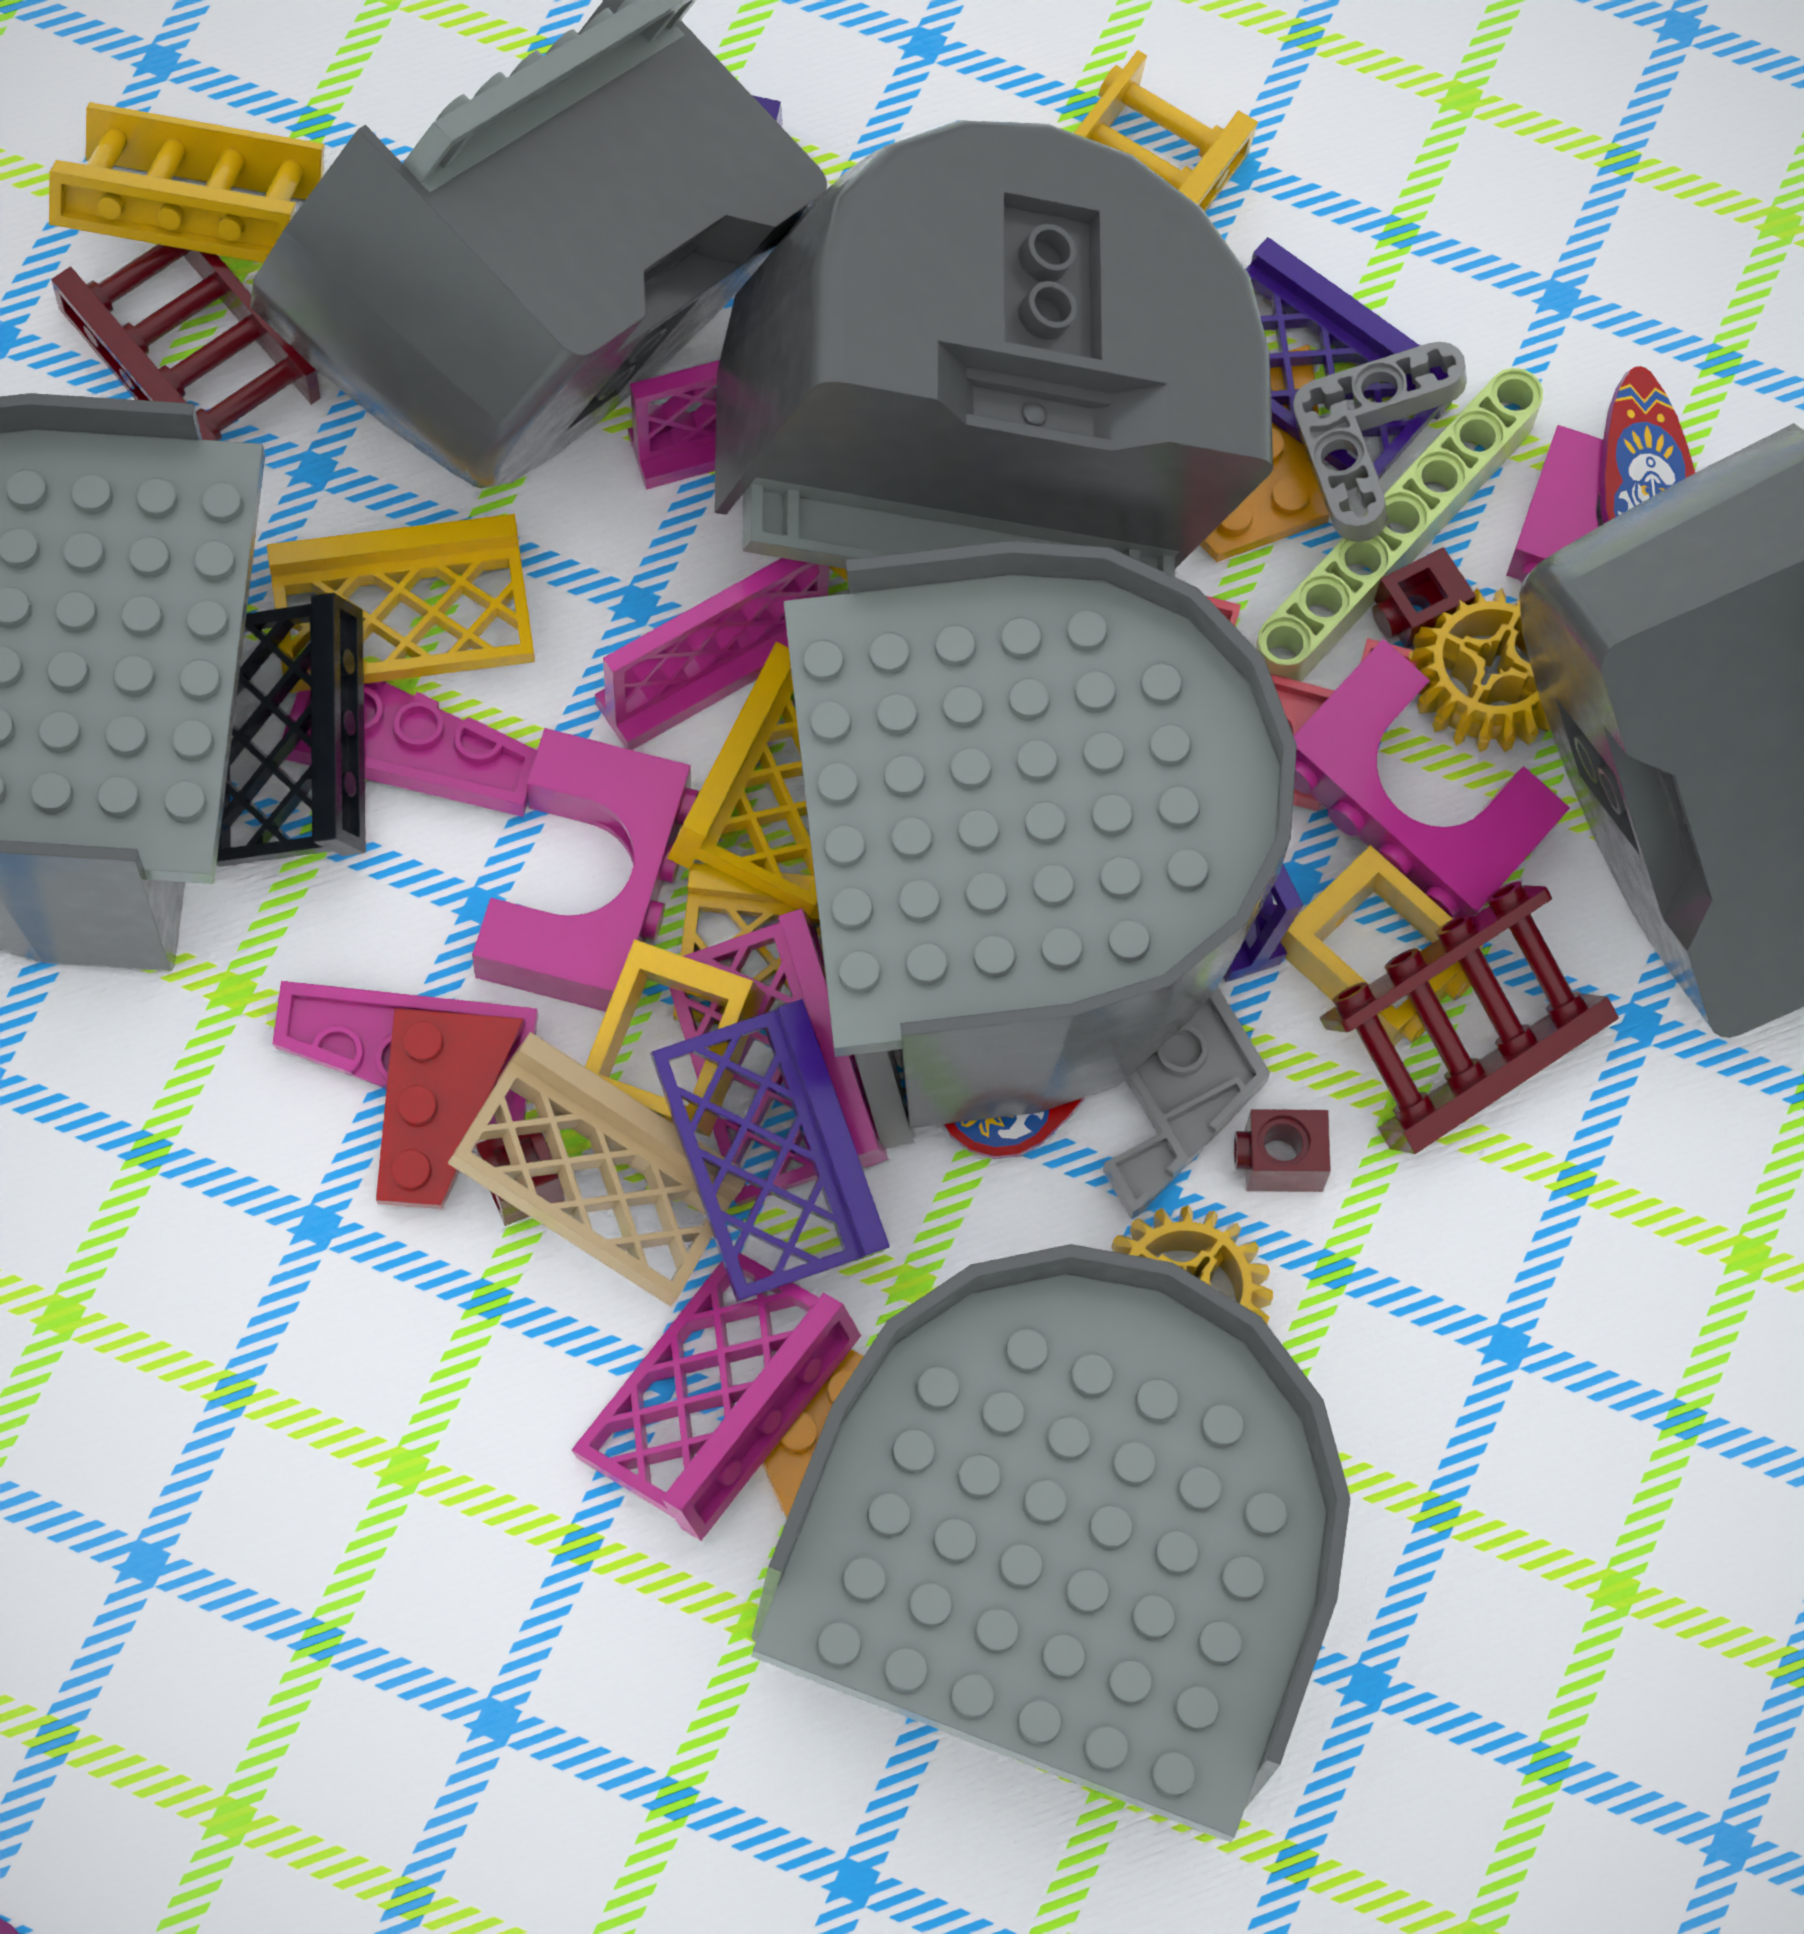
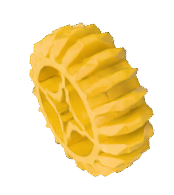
M1476 588L1473 591L1476 595L1473 604L1467 605L1460 600V605L1453 615L1446 612L1442 613L1437 619L1435 628L1421 627L1419 633L1414 636L1412 644L1415 649L1410 651L1408 661L1417 663L1416 668L1430 680L1418 693L1421 696L1416 707L1418 714L1436 712L1432 723L1434 733L1444 730L1448 726L1455 729L1453 735L1455 746L1463 743L1466 736L1477 738L1476 745L1481 753L1487 750L1491 739H1496L1499 746L1506 753L1513 748L1516 737L1529 746L1536 740L1539 733L1538 729L1545 732L1551 729L1539 698L1531 664L1520 658L1515 649L1516 645L1528 656L1522 633L1520 600H1517L1516 605L1506 603V595L1503 588L1495 592L1492 601H1486L1479 589ZM1474 636H1492L1488 639L1472 638ZM1496 656H1501L1497 667L1498 673L1491 674L1487 684L1482 685L1481 683L1486 672L1484 670L1485 667H1491ZM1445 668L1451 670V677L1463 683L1467 689L1468 696L1463 694L1453 684ZM1497 701L1511 703V705L1494 706L1490 704Z
M1189 1205L1181 1208L1178 1222H1172L1169 1214L1165 1209L1161 1208L1155 1211L1153 1218L1154 1229L1145 1221L1137 1218L1131 1223L1130 1227L1132 1239L1123 1235H1117L1113 1239L1111 1248L1114 1252L1173 1262L1195 1277H1199L1200 1280L1210 1286L1214 1272L1220 1267L1232 1283L1236 1302L1261 1316L1265 1323L1268 1324L1270 1317L1260 1308L1271 1305L1273 1291L1260 1284L1268 1279L1270 1269L1268 1264L1250 1263L1257 1256L1259 1250L1256 1241L1246 1242L1240 1246L1235 1244L1241 1231L1238 1222L1232 1223L1224 1232L1215 1229L1218 1214L1214 1210L1209 1211L1205 1215L1203 1224L1193 1222V1211ZM1190 1251L1198 1255L1192 1260L1177 1262L1162 1253Z

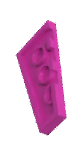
M385 681L364 684L365 779L524 817L528 805L527 781L537 753L536 749L470 717L462 720L440 709L438 701L419 692H416L413 696ZM311 690L298 691L290 716L295 721L311 703ZM286 725V727H285L283 736H284V735L288 732V730L290 729L287 725ZM301 739L285 760L310 766L312 764L311 748Z
M281 981L272 1044L278 1050L387 1089L394 1008L524 1018L525 1025L517 1043L514 1044L504 1068L528 1034L532 1032L536 1035L539 1013L537 1008ZM509 1089L505 1099L512 1120H525L528 1100ZM493 1115L488 1125L497 1124L495 1115Z

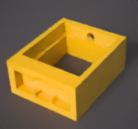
M1371 845L1296 916L1280 941L1287 952L1285 959L1331 1000L1346 988L1366 981L1328 948L1323 941L1373 892L1380 896L1431 943L1438 940L1435 934L1436 931L1447 922L1453 920L1452 917ZM1458 962L1429 980L1440 1002L1447 995L1453 1001L1457 1000L1471 986ZM1409 998L1397 1009L1390 1005L1377 1014L1394 1047L1404 1037L1413 1043L1426 1031Z
M634 939L585 1067L674 1124L664 1097L609 1078L647 980L726 1007L718 1029L756 1017L765 993L753 980ZM749 1035L740 1037L729 1059L736 1064L739 1063ZM729 1041L710 1047L709 1050L723 1056ZM705 1060L693 1094L701 1098L703 1097L717 1065ZM726 1069L724 1070L709 1102L722 1107L734 1073ZM689 1103L688 1106H684L691 1122L697 1106ZM704 1111L695 1133L710 1138L717 1116Z

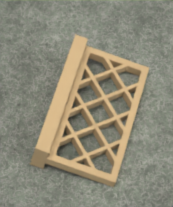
M530 1032L497 1080L498 1082L454 1151L448 1164L671 1307L680 1296L713 1236L707 1216L701 1226L681 1229L678 1227L670 1201L683 1200L704 1215L706 1213L675 1125ZM509 1089L534 1104L539 1118L513 1121L505 1099ZM493 1115H495L497 1124L488 1125ZM573 1129L590 1140L594 1154L568 1157L560 1130ZM544 1132L553 1160L526 1163L518 1135ZM502 1138L511 1165L494 1167L471 1151L477 1141ZM697 1140L700 1149L724 1160L725 1157ZM704 1162L711 1183H713L719 1168ZM627 1164L644 1175L649 1190L624 1193L615 1166ZM599 1168L608 1195L582 1199L573 1171ZM726 1173L716 1193L720 1209L725 1213L746 1183L729 1173ZM558 1174L566 1201L550 1203L537 1195L531 1177ZM654 1203L663 1231L638 1235L629 1207ZM613 1209L622 1237L605 1239L593 1231L587 1213ZM692 1241L688 1250H686L684 1242ZM662 1245L669 1246L676 1267L671 1280L648 1266L643 1248Z

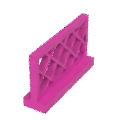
M720 360L630 384L633 427L628 428V436L646 490L715 471L716 388L714 386L717 385V369ZM672 396L662 405L651 403V401ZM695 402L703 403L695 411H685Z
M780 558L603 657L605 688L595 694V704L626 749L634 750L757 680L776 641L789 647L784 601L828 596L829 566Z
M803 908L778 916L779 923L684 955V957L753 980L765 993L757 1016L768 1013L775 1000L788 1004L803 999L861 1165L867 1168L889 1160L886 1149L879 1141L855 1055L835 1057L823 950L814 922ZM776 943L782 963L770 986L740 973L752 950ZM735 957L730 968L719 963L720 961ZM786 978L793 998L780 992ZM669 987L685 1040L710 1032L715 1021L720 1023L723 1014L719 1012L723 1006L711 1002L708 1008L688 998L687 993ZM692 1009L705 1015L698 1028ZM759 1031L749 1034L738 1065H742L754 1040L771 1048L768 1037L759 1033ZM692 1053L690 1057L698 1080L705 1059ZM777 1067L771 1081L781 1085L783 1079ZM736 1074L733 1075L731 1084L735 1080L757 1091L758 1085ZM766 1090L751 1122L760 1126L773 1100L792 1108L791 1102ZM717 1117L713 1132L720 1154L725 1157L732 1143L729 1129L737 1132L739 1127ZM800 1128L793 1140V1143L800 1145L803 1139ZM746 1131L732 1163L740 1167V1163L752 1140L778 1153L780 1147ZM788 1151L773 1184L788 1190L817 1180V1176L811 1162ZM792 1160L804 1165L786 1172ZM745 1183L741 1192L734 1199L735 1203L741 1206L756 1201L761 1189L751 1184L746 1186Z
M739 1253L738 1260L745 1277L756 1281L772 1275L773 1271ZM722 1261L571 1449L578 1460L670 1515L676 1520L682 1530L700 1541L711 1530L861 1337L843 1303L824 1292L820 1297H817L794 1283L770 1290L775 1293L768 1296L767 1291L758 1294L757 1299L724 1307L723 1293L730 1286V1282ZM794 1306L807 1311V1314L794 1330L773 1335L770 1312ZM759 1315L761 1338L728 1346L726 1323ZM715 1326L717 1349L684 1357L683 1344L692 1332ZM764 1355L765 1367L756 1379L733 1386L730 1363ZM719 1366L721 1389L688 1397L686 1374ZM674 1377L677 1400L644 1408L643 1394L653 1382ZM723 1406L725 1418L715 1431L693 1437L690 1414ZM679 1417L681 1440L648 1448L646 1425ZM634 1428L635 1452L611 1458L599 1452V1449L612 1433ZM683 1457L684 1470L667 1492L651 1483L650 1465ZM638 1468V1475L630 1470Z

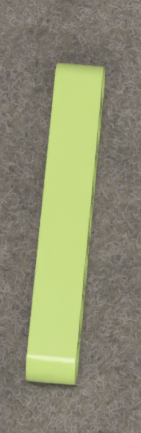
M1509 368L1496 374L1384 494L1388 517L1386 524L1399 523L1406 526L1411 532L1405 534L1395 533L1385 525V528L1379 535L1367 541L1356 542L1343 538L1264 622L1259 630L1255 648L1264 657L1270 674L1302 682L1375 603L1374 598L1380 579L1412 563L1527 439L1534 427L1543 401L1541 382L1533 373L1525 369ZM1513 402L1519 405L1523 410H1509L1505 408L1501 403ZM1475 442L1481 445L1485 451H1472L1466 448L1463 443ZM1425 483H1439L1445 486L1448 491L1442 493L1434 492L1428 489ZM1352 564L1364 565L1371 570L1372 574L1358 575L1347 566ZM1315 605L1324 606L1330 609L1334 615L1319 617L1313 614L1308 607ZM1284 647L1292 651L1296 657L1287 660L1279 659L1272 655L1269 649Z

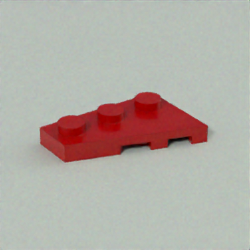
M394 1008L376 1191L377 1204L432 1209L444 1208L460 1172L449 1165L448 1161L498 1082L497 1080L503 1071L514 1044L517 1043L525 1025L524 1018Z

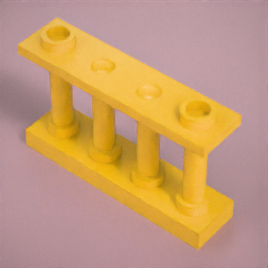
M1137 49L1124 68L1115 65L1109 71L1098 93V96L1101 98L1074 134L1133 155L1206 212L1249 155L1258 121L1238 110L1224 129L1218 125L1214 126L1213 129L1140 86L1148 55ZM1125 106H1128L1200 149L1199 157L1202 159L1193 170L1187 166L1180 170L1110 126Z
M89 102L86 107L85 160L88 163L85 165L55 160L49 171V225L264 263L283 230L296 214V202H291V198L306 200L323 177L325 144ZM120 166L148 172L146 175L113 170V167ZM176 176L204 181L207 184L205 186L174 181L172 178ZM232 187L265 192L266 195L263 197L231 191Z

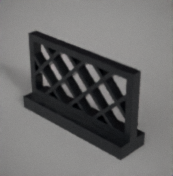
M333 592L311 596V604L247 613L244 632H251L261 642L240 667L237 696L245 687L261 703L240 729L233 724V738L231 739L216 865L221 867L331 851L342 856L366 853L363 609ZM310 622V643L294 660L279 644L295 624ZM272 628L267 634L262 631L263 629ZM274 653L289 669L267 695L251 679L269 656ZM310 667H311V675L307 672V670H308ZM302 679L311 687V703L295 721L279 705L298 681ZM274 713L290 729L271 753L267 755L252 741V738ZM302 739L311 748L312 764L296 782L279 766ZM246 748L262 764L242 789L239 790L230 781V766ZM274 774L290 791L268 817L252 800ZM311 789H312V796L308 794V792H309ZM303 801L312 810V836L291 839L280 827L300 802ZM246 809L262 826L245 846L231 847V826ZM273 836H275V837L279 840V841L269 842L270 839H271Z

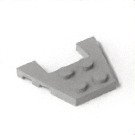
M1219 987L1216 988L1188 1023L1126 1079V1082L1158 1134L1104 1162L1103 1172L1131 1219L1139 1216L1268 1082L1270 1071Z

